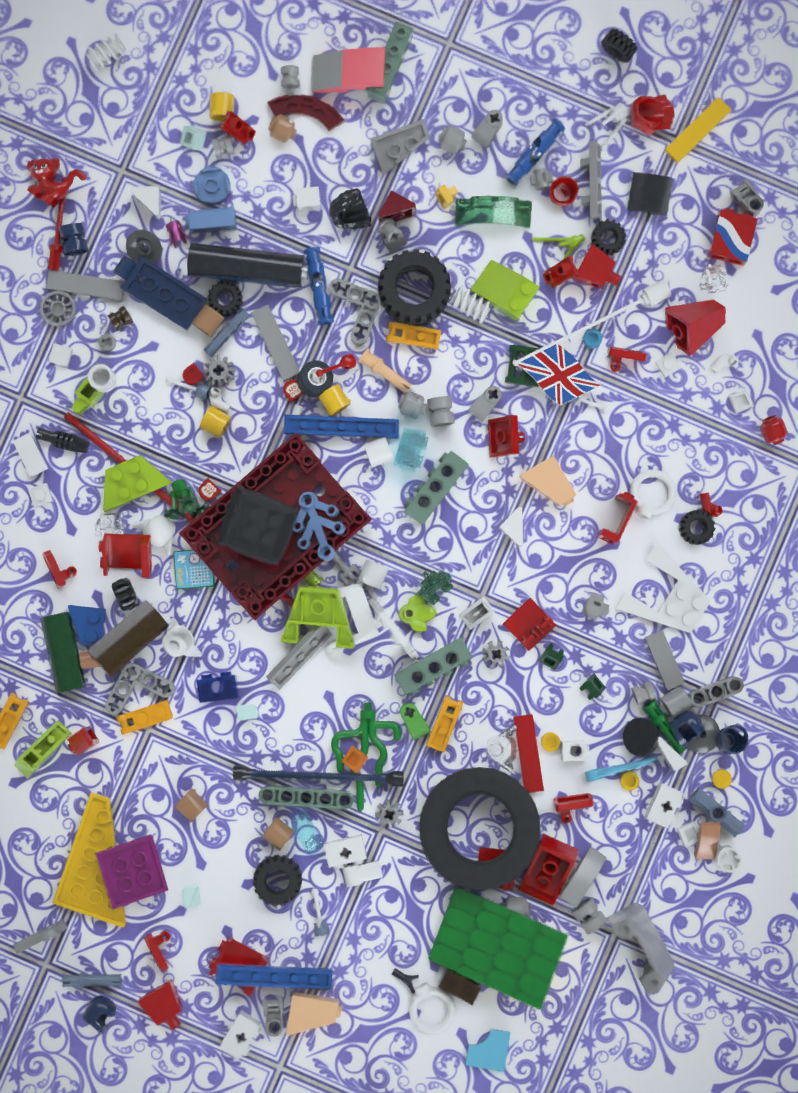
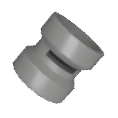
M296 65L282 66L280 68L281 75L283 76L281 88L289 90L299 88V67Z
M230 135L224 136L220 140L217 138L212 139L216 158H220L224 154H235Z
M650 681L645 682L642 687L635 686L631 688L638 706L644 704L647 699L650 701L657 699Z

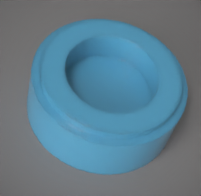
M589 329L583 335V343L590 349L597 348L602 342V334L597 329Z

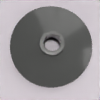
M136 230L126 240V251L130 259L136 264L141 256L156 264L162 256V245L158 237L152 232Z
M698 715L703 722L706 735L704 738L696 736L689 742L687 747L697 753H706L716 747L715 738L720 728L713 718L707 715Z

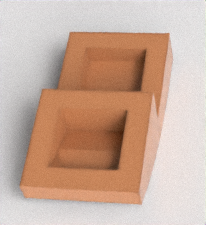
M701 822L696 834L698 843L694 851L695 859H714L720 837V822Z

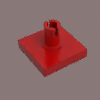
M517 415L488 420L489 458L519 454V443L522 444L525 441V438H520L519 436H525L523 431L518 432Z

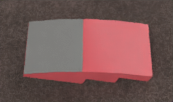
M385 47L345 49L313 55L311 92L349 93V90H366V87H384Z

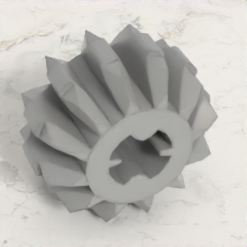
M217 355V361L210 357L209 359L212 364H204L208 369L203 370V374L208 375L205 380L207 382L211 381V386L214 387L218 382L219 388H222V382H225L228 386L230 384L227 379H235L231 373H235L236 369L231 368L234 365L232 361L227 363L228 357L225 356L221 361L220 355ZM219 367H221V369L224 370V372H221L220 376H218V374L215 373V371H218Z

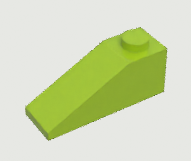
M57 720L16 760L14 766L28 779L71 735V732Z

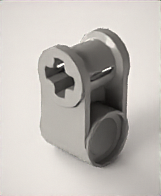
M498 110L489 111L481 124L477 126L471 138L485 148H488L502 127V113ZM498 118V122L491 123V119Z
M743 180L739 187L729 191L731 198L740 206L744 213H750L753 217H757L764 207V201L748 180ZM750 204H756L758 206V210H753L750 207Z
M385 218L379 223L378 230L382 236V241L391 254L407 244L402 231L396 228L391 218Z
M497 386L488 387L476 399L468 411L483 422L501 399V390ZM496 391L497 399H489L490 394L488 392Z
M283 997L273 1000L263 998L266 1032L271 1037H277L284 1029ZM270 1023H279L280 1029L273 1031L270 1028Z

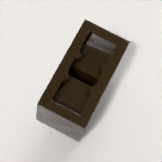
M446 967L437 982L439 988L470 1005L474 1004L482 989L480 983Z

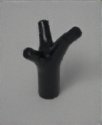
M395 968L391 975L406 984L411 993L414 994L415 990L411 981L419 978V975H407Z

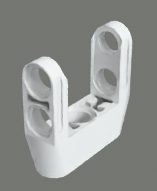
M361 582L340 588L342 599L346 597L358 634L353 635L355 645L380 635ZM333 642L324 649L326 655L345 648L336 647V642Z

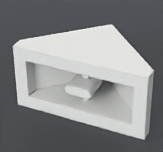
M159 186L131 187L129 189L130 193L158 220L161 218V190Z
M518 507L499 527L518 547L523 546L522 507Z
M482 597L460 613L459 616L471 630L495 613L485 597Z

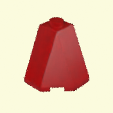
M714 299L665 308V324L668 330H672L677 338L674 341L677 348L689 356L693 355L726 323V307Z

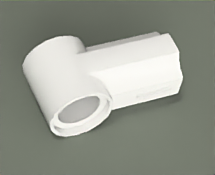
M379 860L360 865L352 864L342 868L346 887L357 886L364 881L383 877Z

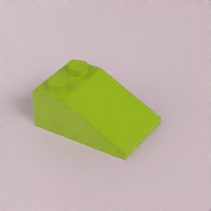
M491 259L470 291L474 294L477 293V296L480 298L483 297L484 301H490V305L517 322L540 287L523 275Z

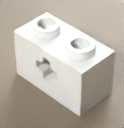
M659 782L644 818L669 828V825L672 826L675 822L677 807L680 808L684 801V797H682L683 792ZM662 803H667L669 805V808L664 809L661 806Z
M362 834L324 842L328 866L334 869L343 868L346 863L351 862L353 865L364 863L363 859H367ZM343 848H347V851L351 850L348 857H345V854H341Z
M241 1010L219 1048L238 1060L242 1055L246 1056L251 1048L248 1045L251 1039L256 1040L262 1030L259 1028L261 1022ZM242 1032L245 1033L242 1039L238 1038Z

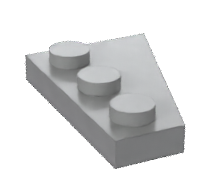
M424 119L370 139L383 176L430 138Z

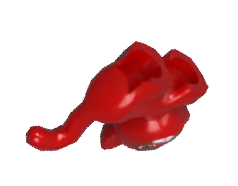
M42 158L36 161L30 160L27 163L31 179L37 182V186L34 184L29 185L27 191L53 208L68 194L74 177L77 176L81 181H85L87 178L83 171L75 169L69 172L65 182H53L57 170L60 168V159L54 158L50 160Z

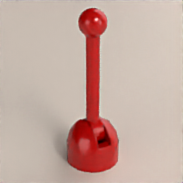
M351 353L346 354L341 358L339 364L324 370L318 369L316 376L322 377L324 373L339 367L346 370L355 368L357 364L356 358Z

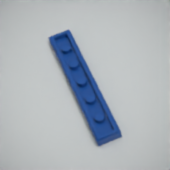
M285 414L284 434L294 435L297 433L298 435L386 437L398 439L399 419Z
M217 963L215 984L331 990L333 970L329 968Z

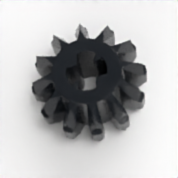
M127 577L112 583L111 587L121 610H131L139 605L137 594Z

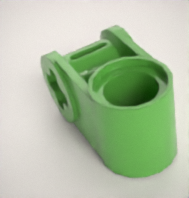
M407 702L401 706V717L414 741L431 732L414 704ZM406 707L414 709L412 711V716H409L408 714L404 715V713L406 712Z

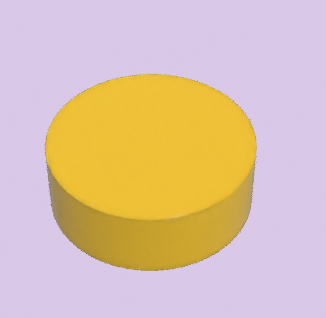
M547 732L541 737V746L546 751L553 752L559 748L560 738L553 732Z
M718 769L712 774L711 779L714 786L720 789L730 786L732 776L727 770Z
M625 771L621 774L619 782L622 788L632 791L638 787L640 780L636 773Z

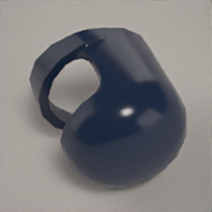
M692 711L682 713L669 723L682 747H687L693 738L700 736L704 731L702 720Z
M731 725L718 731L715 743L719 751L724 754H738L743 752L748 746L749 736L746 729L742 726ZM735 728L740 729L744 735L742 736L740 732Z
M98 995L90 1001L81 1016L96 1031L104 1034L108 1028L105 1023L108 1016H115L117 1011L116 1005L108 997Z

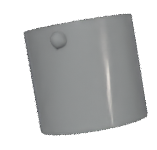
M681 686L660 698L663 706L673 719L693 707L690 698Z

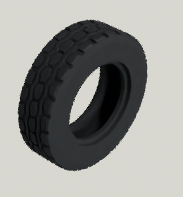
M466 768L447 776L430 792L422 807L419 821V836L426 858L442 877L463 888L476 890L493 889L517 878L532 861L539 844L540 818L534 800L518 780L507 773L493 768ZM483 794L499 800L507 808L512 818L513 835L507 849L494 859L487 861L468 859L453 847L449 839L447 827L450 813L457 803L471 795Z

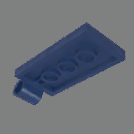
M123 255L113 270L115 274L126 280L120 289L186 331L189 330L192 321L208 301L206 297L142 256L136 264L133 260Z

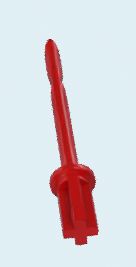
M63 177L62 182H65L67 177ZM65 198L59 201L54 245H49L48 247L50 249L48 270H59L61 251H63L62 246H59V227L62 226Z

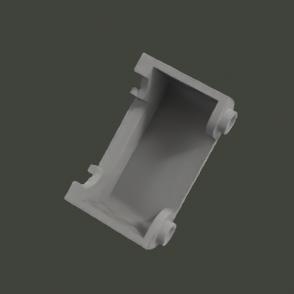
M633 903L608 916L607 920L620 938L629 939L636 936L649 961L642 965L644 972L638 979L648 995L651 996L662 989L674 970V962L644 906L639 903Z

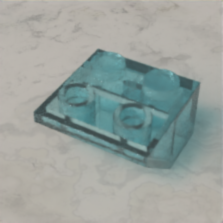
M409 428L403 429L393 464L394 467L411 472H416L417 468H421L424 457L421 455V451H426L429 437H426V431Z

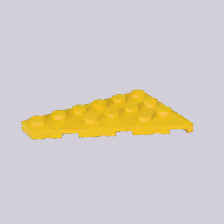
M95 792L90 793L52 903L124 928L126 925L124 906L114 910L111 908L95 855L96 852L116 846L112 807L109 797Z

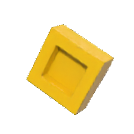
M443 184L437 188L434 194L444 210L451 206L454 201L453 198L456 197L459 191L456 186L447 189L446 185Z

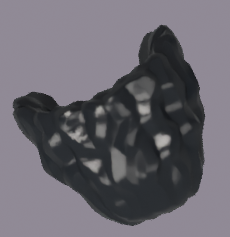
M360 189L346 190L332 200L329 207V215L337 228L356 230L363 229L366 226L371 227V217Z

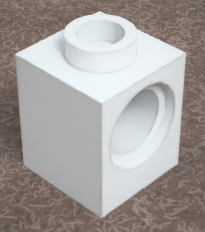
M319 186L296 188V195H293V204L298 207V212L321 210Z
M561 741L562 761H586V756H589V745H586V741ZM574 745L580 747V753L577 756H572L570 753V749Z

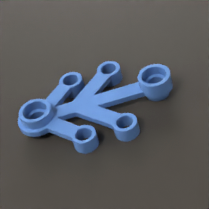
M305 492L299 498L301 509L293 531L297 533L304 531L302 538L298 540V547L302 550L309 549L311 546L310 538L315 530L320 544L317 551L318 556L325 561H329L334 557L335 550L332 546L328 545L322 526L332 529L333 532L339 535L344 533L345 526L341 522H333L318 516L316 509L325 511L330 517H336L339 509L335 505H327L318 501L314 493ZM311 499V503L307 505V500ZM335 508L334 513L330 514V510ZM308 513L310 520L305 529L303 521ZM300 524V528L296 530V525ZM341 525V529L336 531V527ZM306 541V546L302 547V543ZM330 550V554L325 556L326 551Z

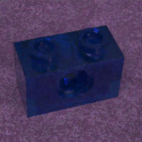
M231 671L222 672L220 677L214 678L212 674L201 675V679L196 680L199 703L239 698L237 675H232ZM216 681L221 682L223 685L221 692H215L213 689V684Z

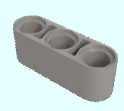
M729 676L693 689L689 692L688 697L693 706L703 707L742 692L744 682L739 677ZM732 680H736L738 683V687L735 690H732L729 686ZM715 686L720 689L717 697H714L711 693L712 688ZM696 693H700L702 700L696 704L693 697Z

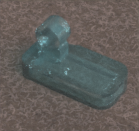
M302 813L293 818L291 826L295 830L306 853L311 854L322 848L323 841L309 815Z

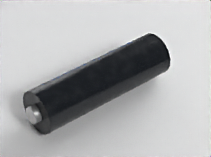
M191 243L187 257V275L190 277L301 289L303 278L307 279L308 266H305V255Z

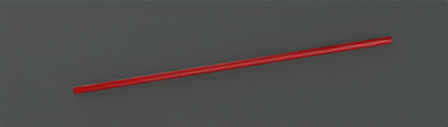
M68 412L64 416L69 423L117 463L120 464L127 461L71 413ZM162 489L154 491L158 497L172 507V498ZM185 512V516H182L190 523L195 519L191 517V513L187 514ZM287 593L281 598L290 607L293 606L295 600Z

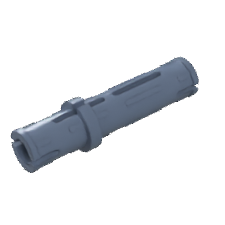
M240 308L231 320H227L224 328L203 350L213 358L229 338L240 330L239 328L250 315L243 308Z
M63 974L62 987H80V989L91 986L121 987L122 974Z

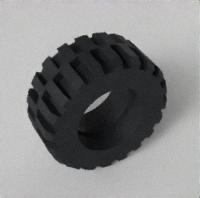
M414 249V252L405 250L402 251L401 255L396 254L392 256L391 261L388 260L378 280V293L382 307L385 308L389 316L394 317L395 321H402L407 325L415 324V326H420L424 322L426 324L430 323L433 318L439 317L441 312L445 310L451 292L450 275L447 273L444 263L441 264L437 256L432 257L430 252L427 251L421 253L419 249ZM416 271L429 277L432 283V293L427 301L421 304H409L400 299L396 286L399 278L405 273Z

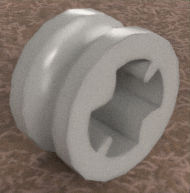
M104 334L99 338L98 345L103 351L110 352L115 349L116 340L112 335ZM109 338H111L112 340L110 342L112 343V346H107L106 348H104L103 345L105 344L102 343L103 340H108Z

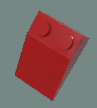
M543 833L535 855L526 869L518 890L553 906L576 863L579 849Z

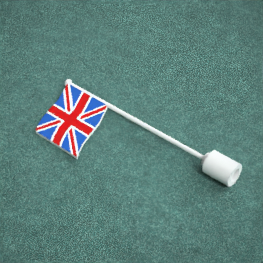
M662 279L642 289L641 299L518 360L514 359L513 365H519L533 377L546 395L560 406L601 386V384L587 374L574 356L559 345V343L642 302L651 307L671 297V290L667 282Z

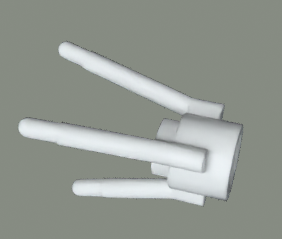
M623 103L612 106L607 111L585 123V126H589L608 114L609 117L602 122V125L607 124L611 120L615 123L619 122L603 145V151L610 144L621 126L627 121L625 117L629 115V110Z

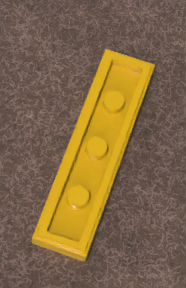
M719 97L716 98L664 151L678 164L732 109Z

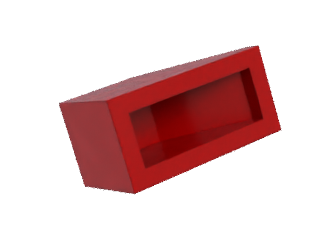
M90 726L83 727L67 739L69 742L68 748L73 754L76 753L77 756L100 742Z

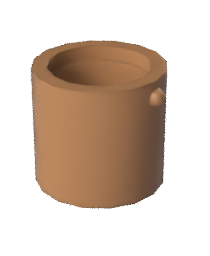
M205 304L192 321V324L212 338L225 318Z
M191 788L174 807L175 810H178L192 822L208 806V803L196 792V789Z
M276 817L261 837L280 851L295 830Z

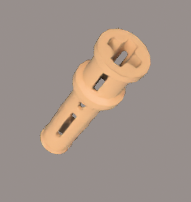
M369 348L366 349L358 360L359 363H364L368 366L372 373H379L404 394L412 386V384L385 365L382 358L372 354Z

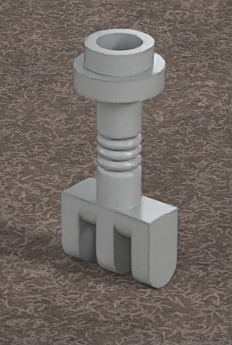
M337 549L332 560L343 571L339 577L349 586L351 583L346 578L350 576L355 581L356 577L352 573L355 571L360 576L361 571L354 564L349 567L336 553Z

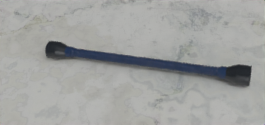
M234 765L233 781H244L256 777H283L286 779L310 778L314 780L315 778V780L379 781L403 787L404 771L381 773L380 775L360 773L359 775V773L334 774V772L260 771L244 765Z

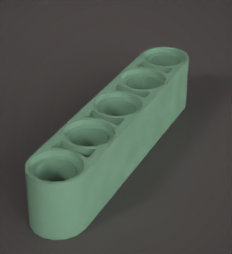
M266 785L258 794L262 803L271 805L348 809L354 801L353 794L350 791ZM264 790L272 791L273 798L270 800L263 797ZM282 792H291L292 799L285 801L282 798ZM304 792L310 793L312 796L311 801L304 802L301 799V794ZM327 793L330 795L331 801L325 804L320 800V796ZM348 795L351 800L350 803L347 805L342 804L339 799L340 796Z

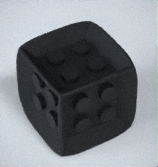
M238 486L226 510L217 542L244 555L277 565L289 542L298 509L261 493Z

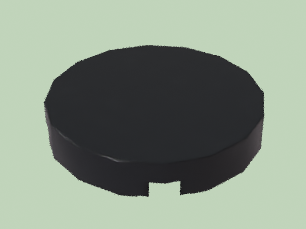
M634 718L625 726L623 742L631 754L647 756L653 753L658 746L659 731L652 720Z

